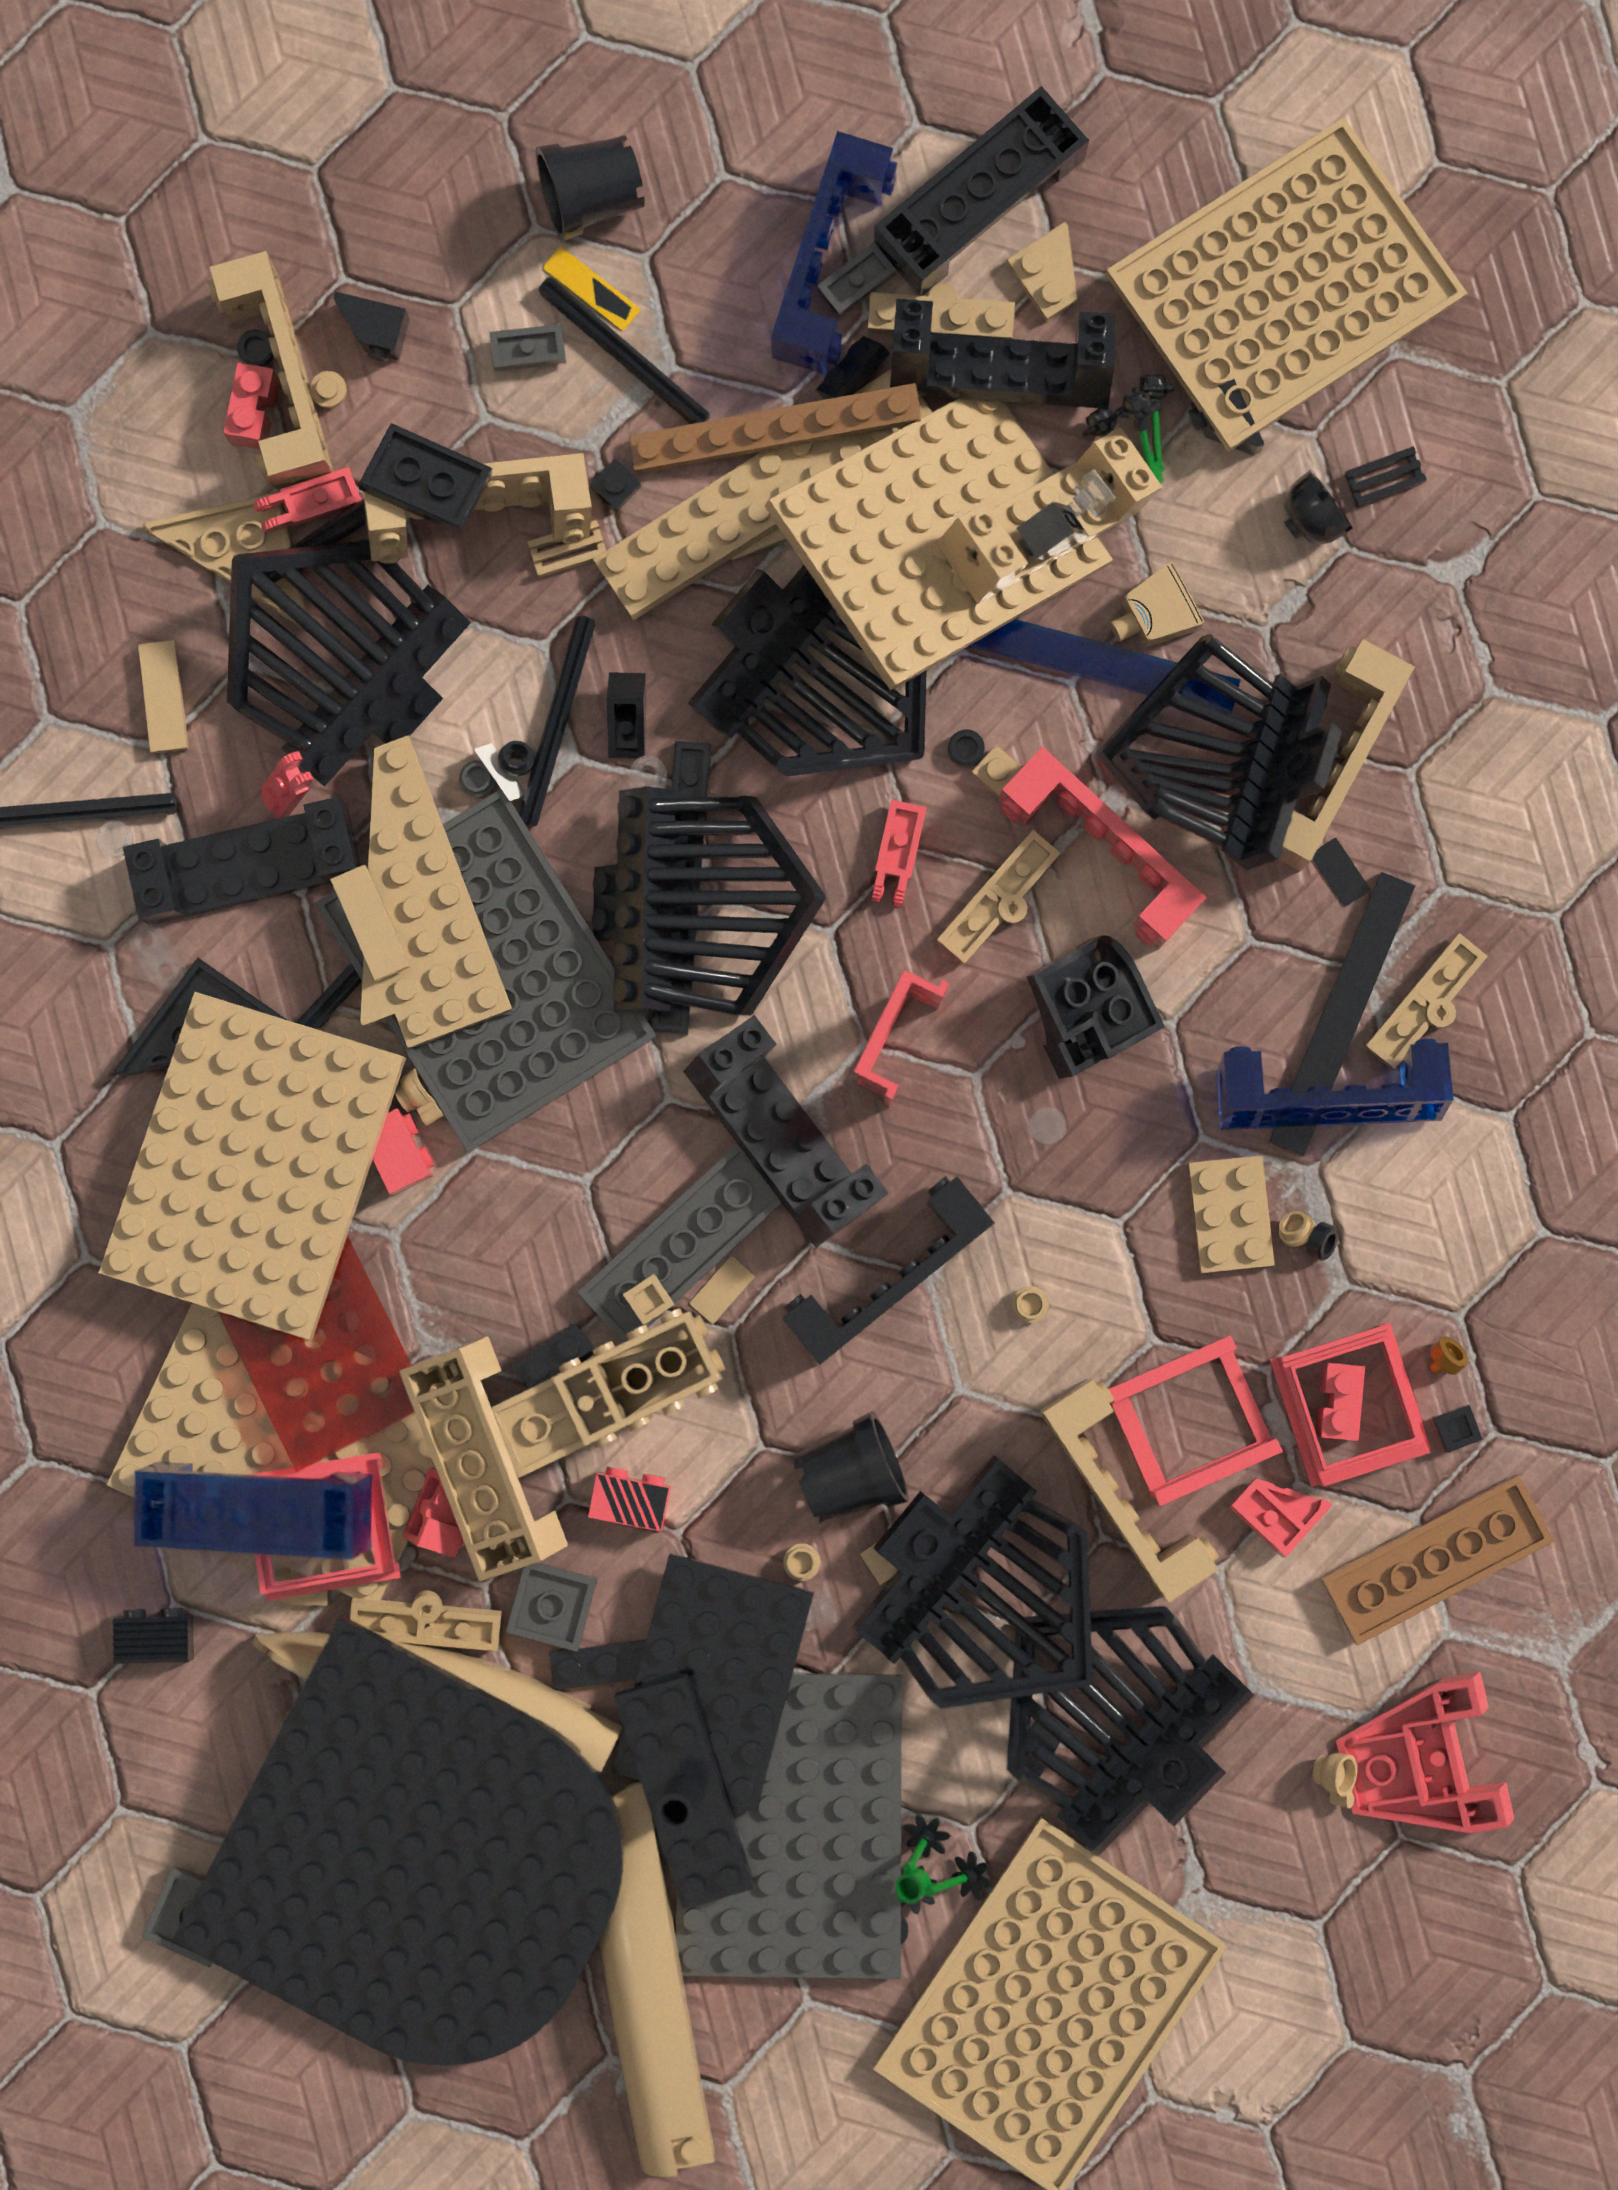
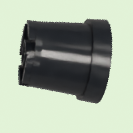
M625 135L567 147H561L558 143L536 147V164L543 197L553 227L561 241L582 235L584 228L624 213L644 208L645 198L644 196L638 198L636 188L643 186L640 170L631 145L623 146L627 140Z
M874 1411L855 1419L852 1427L793 1455L795 1470L802 1467L804 1472L802 1479L798 1480L802 1492L814 1517H819L820 1524L883 1504L889 1508L909 1502L908 1489L898 1458L880 1419Z

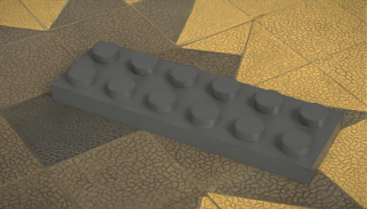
M736 1144L577 1293L625 1343L629 1341L626 1334L643 1326V1324L624 1297V1293L655 1274L675 1304L782 1203L739 1145ZM662 1313L661 1315L647 1323V1328H649L664 1313Z

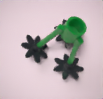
M916 1814V1825L905 1824L903 1826L906 1832L913 1835L907 1841V1846L915 1847L909 1860L901 1867V1876L895 1882L896 1900L901 1903V1907L908 1903L911 1906L912 1912L917 1915L920 1912L921 1901L925 1904L933 1905L935 1904V1899L932 1897L934 1894L960 1884L961 1897L967 1896L972 1891L974 1897L978 1901L981 1900L983 1897L981 1887L990 1888L992 1886L991 1881L982 1876L989 1868V1864L983 1862L977 1865V1857L973 1851L968 1853L967 1862L961 1857H955V1863L960 1871L953 1873L951 1879L939 1883L935 1879H930L922 1865L918 1868L916 1867L921 1854L927 1858L931 1852V1847L936 1852L945 1854V1847L941 1841L948 1840L951 1837L949 1832L937 1830L940 1824L939 1818H934L927 1825L925 1818L921 1814Z

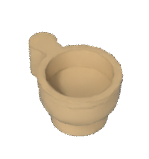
M414 1067L402 1077L401 1083L396 1087L394 1094L407 1112L410 1113L417 1109L422 1121L428 1126L444 1116V1113Z
M1332 1753L1329 1756L1320 1755L1313 1767L1314 1782L1322 1785L1330 1793L1331 1804L1352 1808L1355 1800L1352 1789L1357 1778L1355 1758L1352 1755Z

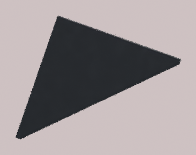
M197 958L114 1072L123 1077L169 1068L194 992L278 1018L287 1019L203 960Z

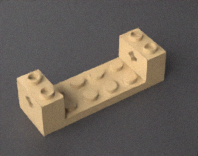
M260 252L209 267L213 279L208 280L207 285L213 303L216 302L219 313L225 312L231 323L262 315L265 325H268L271 336L275 335L269 338V343L280 369H284L283 372L279 373L283 391L287 394L290 404L294 403V406L288 407L294 429L297 430L258 441L261 453L256 454V460L261 475L265 476L268 485L274 484L279 492L282 488L333 472L278 273L267 252Z
M1120 427L1095 441L1076 463L993 509H990L985 502L959 516L936 544L976 603L979 604L1139 513L1158 493L1162 485ZM1052 502L1068 505L1089 537L1047 560H1040L1035 556L1030 558L1018 541L1022 535L1017 527Z
M584 453L483 463L492 468V475L474 510L484 509L494 512L502 510L507 506L517 505L532 508L541 503L548 502L554 542L562 541L566 544H575L581 542L584 538L590 537L592 506ZM363 492L371 561L395 563L401 558H408L405 517L423 518Z
M1364 639L1360 641L1356 648L1348 647L1334 670L1339 675L1335 686L1368 703L1355 724L1361 727L1359 732L1354 731L1341 749L1338 756L1344 760L1341 765L1337 763L1329 772L1328 783L1324 789L1327 791L1325 796L1319 795L1317 800L1311 805L1306 817L1293 810L1292 821L1288 827L1283 843V851L1279 857L1280 861L1299 871L1311 862L1415 666Z
M488 1336L430 1357L399 1371L479 1582L540 1562L568 1546L555 1511L532 1517L483 1389L481 1380L501 1371Z
M1086 1379L1039 1410V1413L1160 1596L1170 1603L1218 1571L1219 1569L1214 1561L1219 1556L1207 1539L1205 1540L1203 1537L1199 1539L1192 1534L1187 1535L1156 1556L1161 1550L1149 1533L1145 1530L1140 1533L1134 1524L1140 1519L1128 1501H1125V1499L1119 1501L1114 1491L1119 1488L1107 1469L1102 1468L1099 1470L1093 1460L1098 1455L1089 1441L1084 1437L1080 1439L1077 1437V1435L1114 1411L1110 1403L1115 1399L1106 1385L1100 1381L1095 1383L1093 1379Z

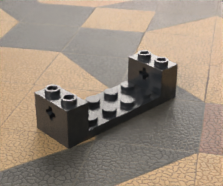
M1040 86L874 226V242L917 295L924 296L933 286L948 276L949 263L953 258L1051 176L1058 183L1081 164L1086 157L1089 139L1046 90Z
M896 299L890 388L915 383L918 396L1109 408L1115 365L1116 314L1079 311L1075 343L931 333L933 301Z
M338 796L304 804L305 813L171 844H165L158 838L123 846L138 919L148 925H154L332 883V878L361 866L347 804Z
M753 1015L700 1052L683 1072L814 1247L817 1248L872 1208L888 1194V1191L867 1163L854 1173L850 1172L765 1059V1056L777 1044L757 1017Z
M946 1176L929 1189L928 1193L931 1195V1198L926 1202L952 1234L953 1238L950 1240L946 1235L942 1236L927 1249L931 1254L930 1257L922 1263L915 1258L898 1272L903 1279L893 1287L886 1282L870 1295L874 1302L866 1309L862 1310L857 1305L841 1318L845 1324L841 1329L836 1326L812 1295L805 1299L800 1294L784 1307L788 1314L782 1319L820 1365L995 1223L958 1177L954 1178L951 1182Z

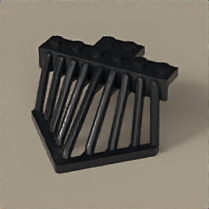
M369 540L237 554L232 558L227 703L243 716L286 741L281 748L285 753L290 754L298 751L303 758L299 765L307 772L309 771L312 777L324 787L372 733L384 744L408 735L411 736L444 699L422 677L471 624L447 597L429 584L422 590L397 562L382 563L376 561L410 597L411 604L406 607L361 562L371 560ZM343 563L346 569L392 613L395 622L391 625L329 565ZM311 567L316 575L371 625L380 636L377 642L370 638L295 568ZM276 571L349 637L365 655L361 659L355 656L262 572ZM252 584L318 641L350 672L343 677L261 608L251 598ZM251 619L315 671L334 690L328 695L264 644L251 636ZM249 652L318 705L317 709L314 712L306 709L249 669ZM248 686L301 722L300 728L293 729L247 701Z
M805 565L799 569L783 589L765 571L757 569L711 624L734 648L690 699L688 704L716 731L731 739L737 733L782 775L788 777L919 760L925 753L927 670L905 683V696H903L895 689L890 691L883 680L839 649L822 632L824 627L862 650L845 623L836 615V610ZM811 645L894 706L905 717L904 731L899 729L826 670L807 650L808 646ZM796 663L894 743L883 745L876 737L870 735L806 683L791 668L793 664ZM781 680L862 747L849 749L842 740L838 739L787 697L777 685L778 682ZM767 698L830 751L816 753L811 745L807 744L769 712L762 701ZM752 715L792 749L797 756L785 757L749 725L748 718Z
M1207 634L1201 637L1100 748L1097 756L1140 808L1152 819L1161 817L1221 847V851L1247 871L1279 860L1283 851L1286 833L1292 821L1296 800L1319 793L1325 789L1342 731L1334 723L1319 727L1332 685L1323 676L1294 686L1282 674H1278L1272 683L1212 634ZM1214 655L1267 697L1268 701L1261 702L1207 669L1203 664ZM1197 679L1262 720L1251 723L1182 696L1178 692L1189 680ZM1172 706L1177 710L1248 737L1250 740L1237 743L1157 723L1154 719L1165 707ZM1149 734L1156 738L1240 758V760L1225 764L1132 750L1129 746L1139 736ZM1214 777L1226 778V779H1231V780L1228 781V780L1218 779V778H1214ZM1214 793L1228 795L1229 797L1220 796ZM1194 817H1197V818H1199V819H1201V820H1204V821L1209 822V823H1211V824H1213V825H1216V826H1218V827H1220V828H1223V829H1225L1226 831H1225V832H1222V831H1220V830H1218V829H1216V828H1214V827H1212V826H1210V825H1208V824H1206V823H1204V822H1202V821H1200V820H1198V819H1196V818H1194Z
M649 786L620 790L617 805V864L594 867L593 934L599 941L615 940L614 1011H670V1002L730 1015L752 1016L825 901L824 892L757 797L744 795L737 797L675 798V790ZM741 811L746 818L744 821H675V816L678 812ZM757 834L763 843L674 844V839L679 836H753ZM774 858L779 867H674V862L683 859ZM686 882H791L796 891L673 890V884ZM692 905L795 906L789 918L781 919L673 914V908ZM683 930L778 934L770 947L672 939V932ZM672 954H685L761 962L754 973L748 975L672 963L671 960ZM671 978L742 988L743 990L738 998L733 1001L673 988L671 986Z
M995 1455L947 1512L922 1491L916 1495L873 1547L878 1554L896 1567L898 1572L852 1626L855 1632L883 1653L891 1663L895 1664L901 1658L926 1696L940 1709L1087 1687L1093 1682L1087 1532L1073 1520L1034 1500L1033 1496L1038 1491ZM1028 1512L1067 1535V1550L1017 1517L1019 1513ZM1008 1530L1015 1533L1067 1568L1069 1586L1002 1536L1004 1531ZM990 1548L1002 1554L1062 1601L1069 1604L1070 1621L987 1554ZM975 1566H979L1071 1642L1072 1657L971 1571ZM961 1584L964 1585L1057 1664L1061 1670L1048 1672L1044 1670L956 1589ZM945 1603L950 1605L1027 1675L1009 1677L941 1609ZM932 1620L991 1680L974 1683L926 1627L927 1624ZM915 1639L924 1647L956 1686L940 1688L912 1649L911 1644Z
M1166 1606L1090 1612L1091 1632L1098 1633L1101 1639L1162 1705L1156 1711L1092 1646V1667L1146 1722L1140 1729L1093 1682L1087 1687L1078 1688L1129 1739L1124 1746L1065 1690L1046 1693L1113 1757L1108 1763L1032 1699V1695L1011 1698L1006 1770L1020 1783L1062 1808L1056 1816L1097 1856L1150 1803L1172 1826L1175 1827L1226 1774L1203 1748L1254 1696L1214 1654L1206 1660L1179 1619ZM1070 1613L1061 1614L1070 1621ZM1040 1616L1025 1617L1046 1636L1061 1635ZM1150 1628H1167L1194 1667L1195 1673L1191 1677L1187 1675ZM1132 1629L1134 1634L1175 1682L1178 1690L1174 1694L1166 1688L1115 1630ZM1016 1630L1015 1644L1034 1660L1036 1646ZM1061 1635L1071 1645V1642ZM1048 1658L1059 1670H1061V1668L1057 1664H1055L1050 1658ZM1015 1663L1013 1664V1677L1027 1675ZM1033 1718L1091 1768L1096 1775L1092 1779L1085 1777L1029 1735L1030 1719ZM1028 1753L1080 1792L1075 1797L1069 1796L1027 1769Z

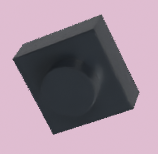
M616 459L590 483V488L616 512L642 487L641 483Z
M1464 1405L1432 1417L1445 1452H1451L1483 1440L1470 1405Z

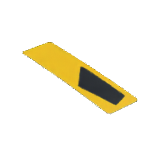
M559 247L543 266L545 271L622 331L628 327L640 312V308L562 247Z

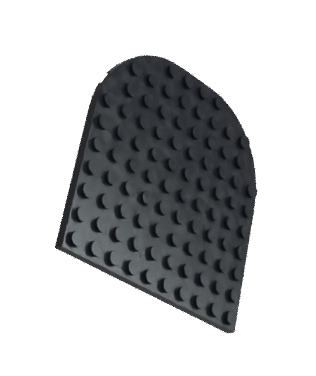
M341 1615L172 1941L389 2056L414 2063L441 2066L463 2065L484 2061L520 2046L551 2021L572 1992L615 1909L622 1886L625 1847L618 1810L601 1774L596 1772L581 1755V1750L559 1731Z

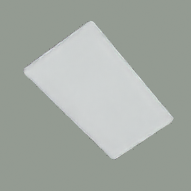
M492 743L474 749L509 801L525 795V790L516 777L510 776L501 770L498 764L499 753Z

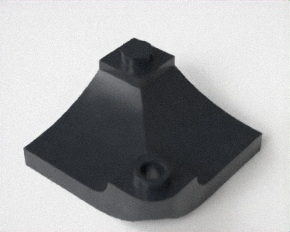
M1110 936L1093 937L1076 946L1077 948L1026 976L1036 999L1044 1026L1046 1045L1043 1047L1058 1079L1073 1077L1101 1060L1112 1058L1165 1027L1133 959L1123 945ZM1096 950H1098L1101 955L1099 961L1095 956Z

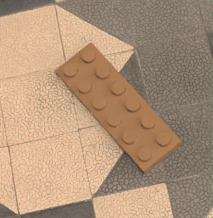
M1516 1474L1320 1579L1355 1645L1358 1646L1554 1542V1539L1521 1477Z

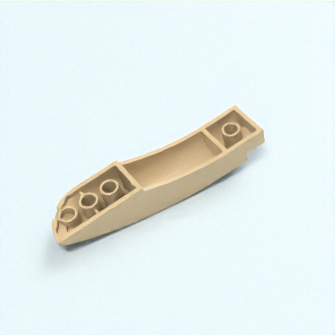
M331 1633L256 1634L252 1643L261 1652L265 1653L269 1649L267 1655L271 1657V1660L307 1679ZM394 1642L551 1726L573 1742L581 1750V1755L594 1769L602 1771L623 1726L591 1711V1705L558 1689L554 1690L552 1686L532 1677L477 1657L431 1645Z
M638 1781L612 1795L622 1825L625 1853L621 1890L615 1909L599 1940V1946L641 2169L650 2176L672 2177L677 2176L678 2169L714 2163L715 2149L697 2061L676 1942L674 1919L657 1831L642 1783Z

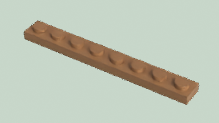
M913 383L630 435L634 471L637 474L906 426L916 421H921L917 386Z

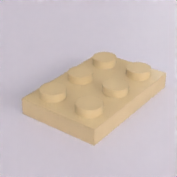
M1263 1156L1188 1163L1200 1273L1275 1266Z

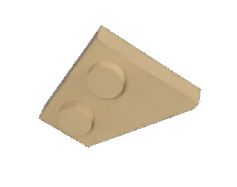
M1066 222L1007 259V266L1046 323L1077 303L1069 229Z

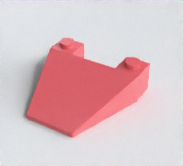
M1481 1671L1443 1677L1336 1740L1338 1752L1352 1755L1357 1763V1778L1352 1789L1355 1798L1351 1808L1353 1814L1470 1834L1508 1828L1515 1818L1506 1781L1469 1787L1454 1720L1482 1716L1489 1708Z

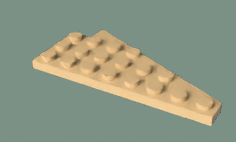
M408 735L374 748L368 871L410 968L375 982L364 958L360 1021L362 1026L366 1027L396 1015L408 1049L510 1012L513 1009L410 736Z

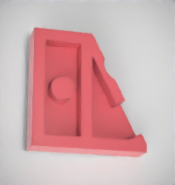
M1256 1478L1246 1486L1229 1505V1508L1282 1558H1285L1333 1504L1327 1500H1319L1300 1494L1301 1492L1289 1488L1277 1487L1273 1483Z

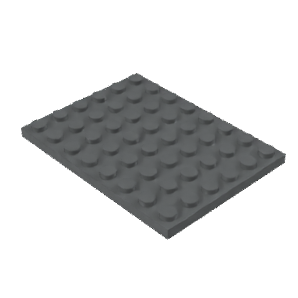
M501 789L444 823L443 826L513 1010L408 1049L396 1015L386 1019L468 1153L657 1038L641 1010L629 1012L614 1011L613 987L615 968L512 802L508 800ZM334 890L316 901L315 905L362 980L364 955L338 895Z
M793 1673L757 1812L730 1805L754 1879V1889L683 1909L676 1892V1942L682 1976L901 1979V1903L896 1900L895 1882L901 1876L902 1674Z

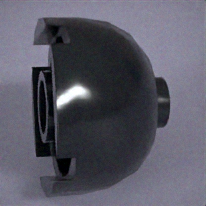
M1311 470L1297 479L1289 488L1284 503L1289 518L1284 521V524L1296 539L1303 536L1310 543L1322 545L1336 541L1353 529L1347 516L1343 511L1340 512L1332 495Z

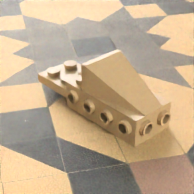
M680 1308L660 1317L662 1325L648 1330L647 1326L643 1325L626 1334L629 1341L616 1347L610 1341L592 1350L594 1358L583 1363L580 1362L579 1358H575L558 1367L561 1374L492 1407L493 1415L517 1477L520 1478L592 1442H594L596 1448H599L617 1439L615 1431L628 1425L630 1432L651 1423L648 1415L662 1409L664 1415H667L685 1406L682 1399L693 1393H696L698 1399L718 1390L716 1382L723 1379L720 1372L726 1368L718 1351L715 1349L710 1352L703 1339L709 1336V1333L701 1316L693 1318L691 1312L682 1314Z

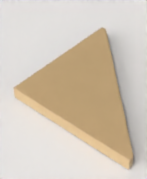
M275 493L142 523L145 531L230 584L232 558L235 555L288 549L292 546L288 526L271 533H264L261 526L262 523L270 518L284 515L283 504L265 512H256L253 506L256 500ZM282 578L275 583L306 611L303 595L289 582ZM252 584V598L301 627Z

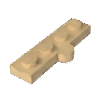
M946 283L933 286L928 296L870 292L868 332L894 334L896 299L933 301L931 333L1013 338L1015 302L957 298L955 289Z
M1032 830L940 935L937 942L965 965L1002 921L1014 925L1024 919L1028 907L1023 897L1061 853L1036 831Z
M1457 934L1364 1047L1390 1069L1394 1070L1428 1030L1429 1026L1441 1029L1449 1026L1454 1021L1456 1009L1451 1002L1452 999L1488 956L1463 935Z
M426 1590L418 1593L414 1597L413 1603L353 1598L350 1619L392 1642L498 1651L502 1611L442 1606V1600L439 1595L433 1591Z

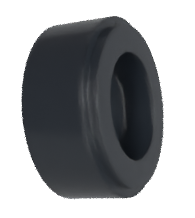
M253 329L241 335L237 343V352L244 364L265 367L273 360L274 356L269 343L270 336L262 330Z
M969 729L956 732L948 744V755L951 761L957 766L964 768L978 764L985 750L982 737L977 732Z
M1326 1222L1317 1224L1308 1241V1255L1321 1261L1328 1259L1334 1252L1338 1242L1339 1233L1337 1227Z

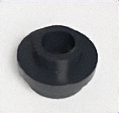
M522 741L507 743L500 749L498 754V764L501 770L515 777L529 773L535 761L532 749ZM519 758L522 762L514 763L510 759Z

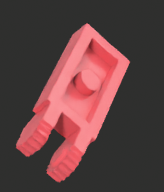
M349 467L282 488L278 493L256 500L253 506L256 512H265L284 504L287 514L270 518L261 524L264 533H271L284 529L289 525L293 527L348 509L361 501V497Z
M298 751L281 758L260 788L264 805L268 810L273 811L276 819L289 816L309 791L308 786L313 781L309 771L300 773L298 765L303 758Z
M891 799L875 869L877 877L871 901L879 903L883 897L885 875L898 877L900 879L898 888L895 889L893 901L894 906L902 908L907 882L911 880L927 807Z

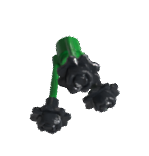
M1152 374L1146 375V377L1142 376L1139 387L1133 388L1132 394L1124 396L1122 407L1116 409L1115 412H1112L1109 408H1098L1085 418L1088 427L1083 431L1082 435L1104 437L1115 431L1114 429L1117 426L1119 417L1133 421L1134 429L1139 433L1143 454L1141 457L1159 483H1163L1162 471H1164L1161 459L1159 411H1162L1161 400L1167 394L1174 391V385L1167 383L1165 375ZM1150 415L1153 454H1151L1149 441L1146 429L1149 428L1147 418L1150 417Z

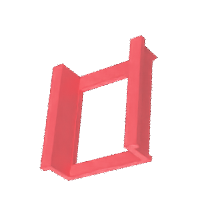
M906 970L903 971L854 1070L859 1075L857 1084L885 1097L883 1105L890 1108L896 1096L899 1085L871 1072L908 995L938 1010L949 983L943 980L938 987Z
M1390 1322L1294 1354L1282 1355L1269 1360L1310 1487L1317 1485L1328 1486L1431 1453V1447ZM1380 1342L1411 1438L1326 1465L1295 1369Z
M1231 1335L1108 1389L1115 1399L1110 1405L1114 1410V1414L1152 1498L1157 1499L1159 1506L1283 1452L1277 1438H1271L1233 1352L1237 1347ZM1219 1357L1256 1442L1166 1482L1129 1397Z
M381 1452L248 1475V1481L244 1482L260 1592L261 1594H266L267 1601L401 1578L399 1563H395L388 1523L380 1467H383ZM361 1472L375 1565L275 1582L261 1489Z

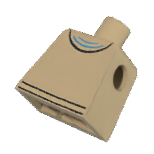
M1173 561L1166 564L1126 594L1122 605L1127 614L1110 622L1112 630L1120 642L1138 634L1145 647L1195 633L1201 630L1205 623Z

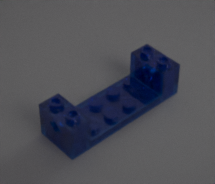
M837 131L771 335L773 359L825 375L829 371L830 364L837 366L843 347L841 344L843 334L838 333V320L809 311L812 302L810 297L812 287L810 285H817L823 268L821 263L823 252L821 251L829 250L834 233L832 229L834 218L832 217L840 216L845 199L843 195L879 206L882 205L885 195H892L897 179L896 170L898 163L893 161L892 147Z
M1436 1039L1417 1040L1415 1044H1411L1400 1064L1401 1083L1385 1084L1381 1086V1089H1367L1365 1085L1346 1086L1344 1090L1329 1091V1088L1326 1086H1315L1308 1088L1307 1092H1292L1290 1088H1275L1270 1090L1269 1093H1264L1261 1050L1251 1051V1048L1246 1046L1233 1047L1229 1049V1052H1224L1216 1073L1221 1130L1442 1121L1454 1100L1448 1043H1437Z
M155 1462L135 1471L134 1546L353 1560L371 1549L372 1474L335 1472L323 1479L209 1473L193 1472V1464L174 1462Z

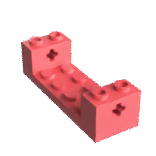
M1042 746L1002 789L998 800L1002 806L999 809L1012 822L1016 823L1020 820L1026 825L1046 802L1056 794L1059 797L1056 801L1057 804L1070 816L1076 813L1086 822L1083 826L1084 829L1098 841L1102 838L1113 847L1110 852L1119 862L1125 866L1131 863L1140 872L1137 877L1145 886L1152 891L1156 887L1161 891L1132 924L1137 928L1134 932L1135 935L1145 945L1151 948L1154 944L1160 949L1207 897Z

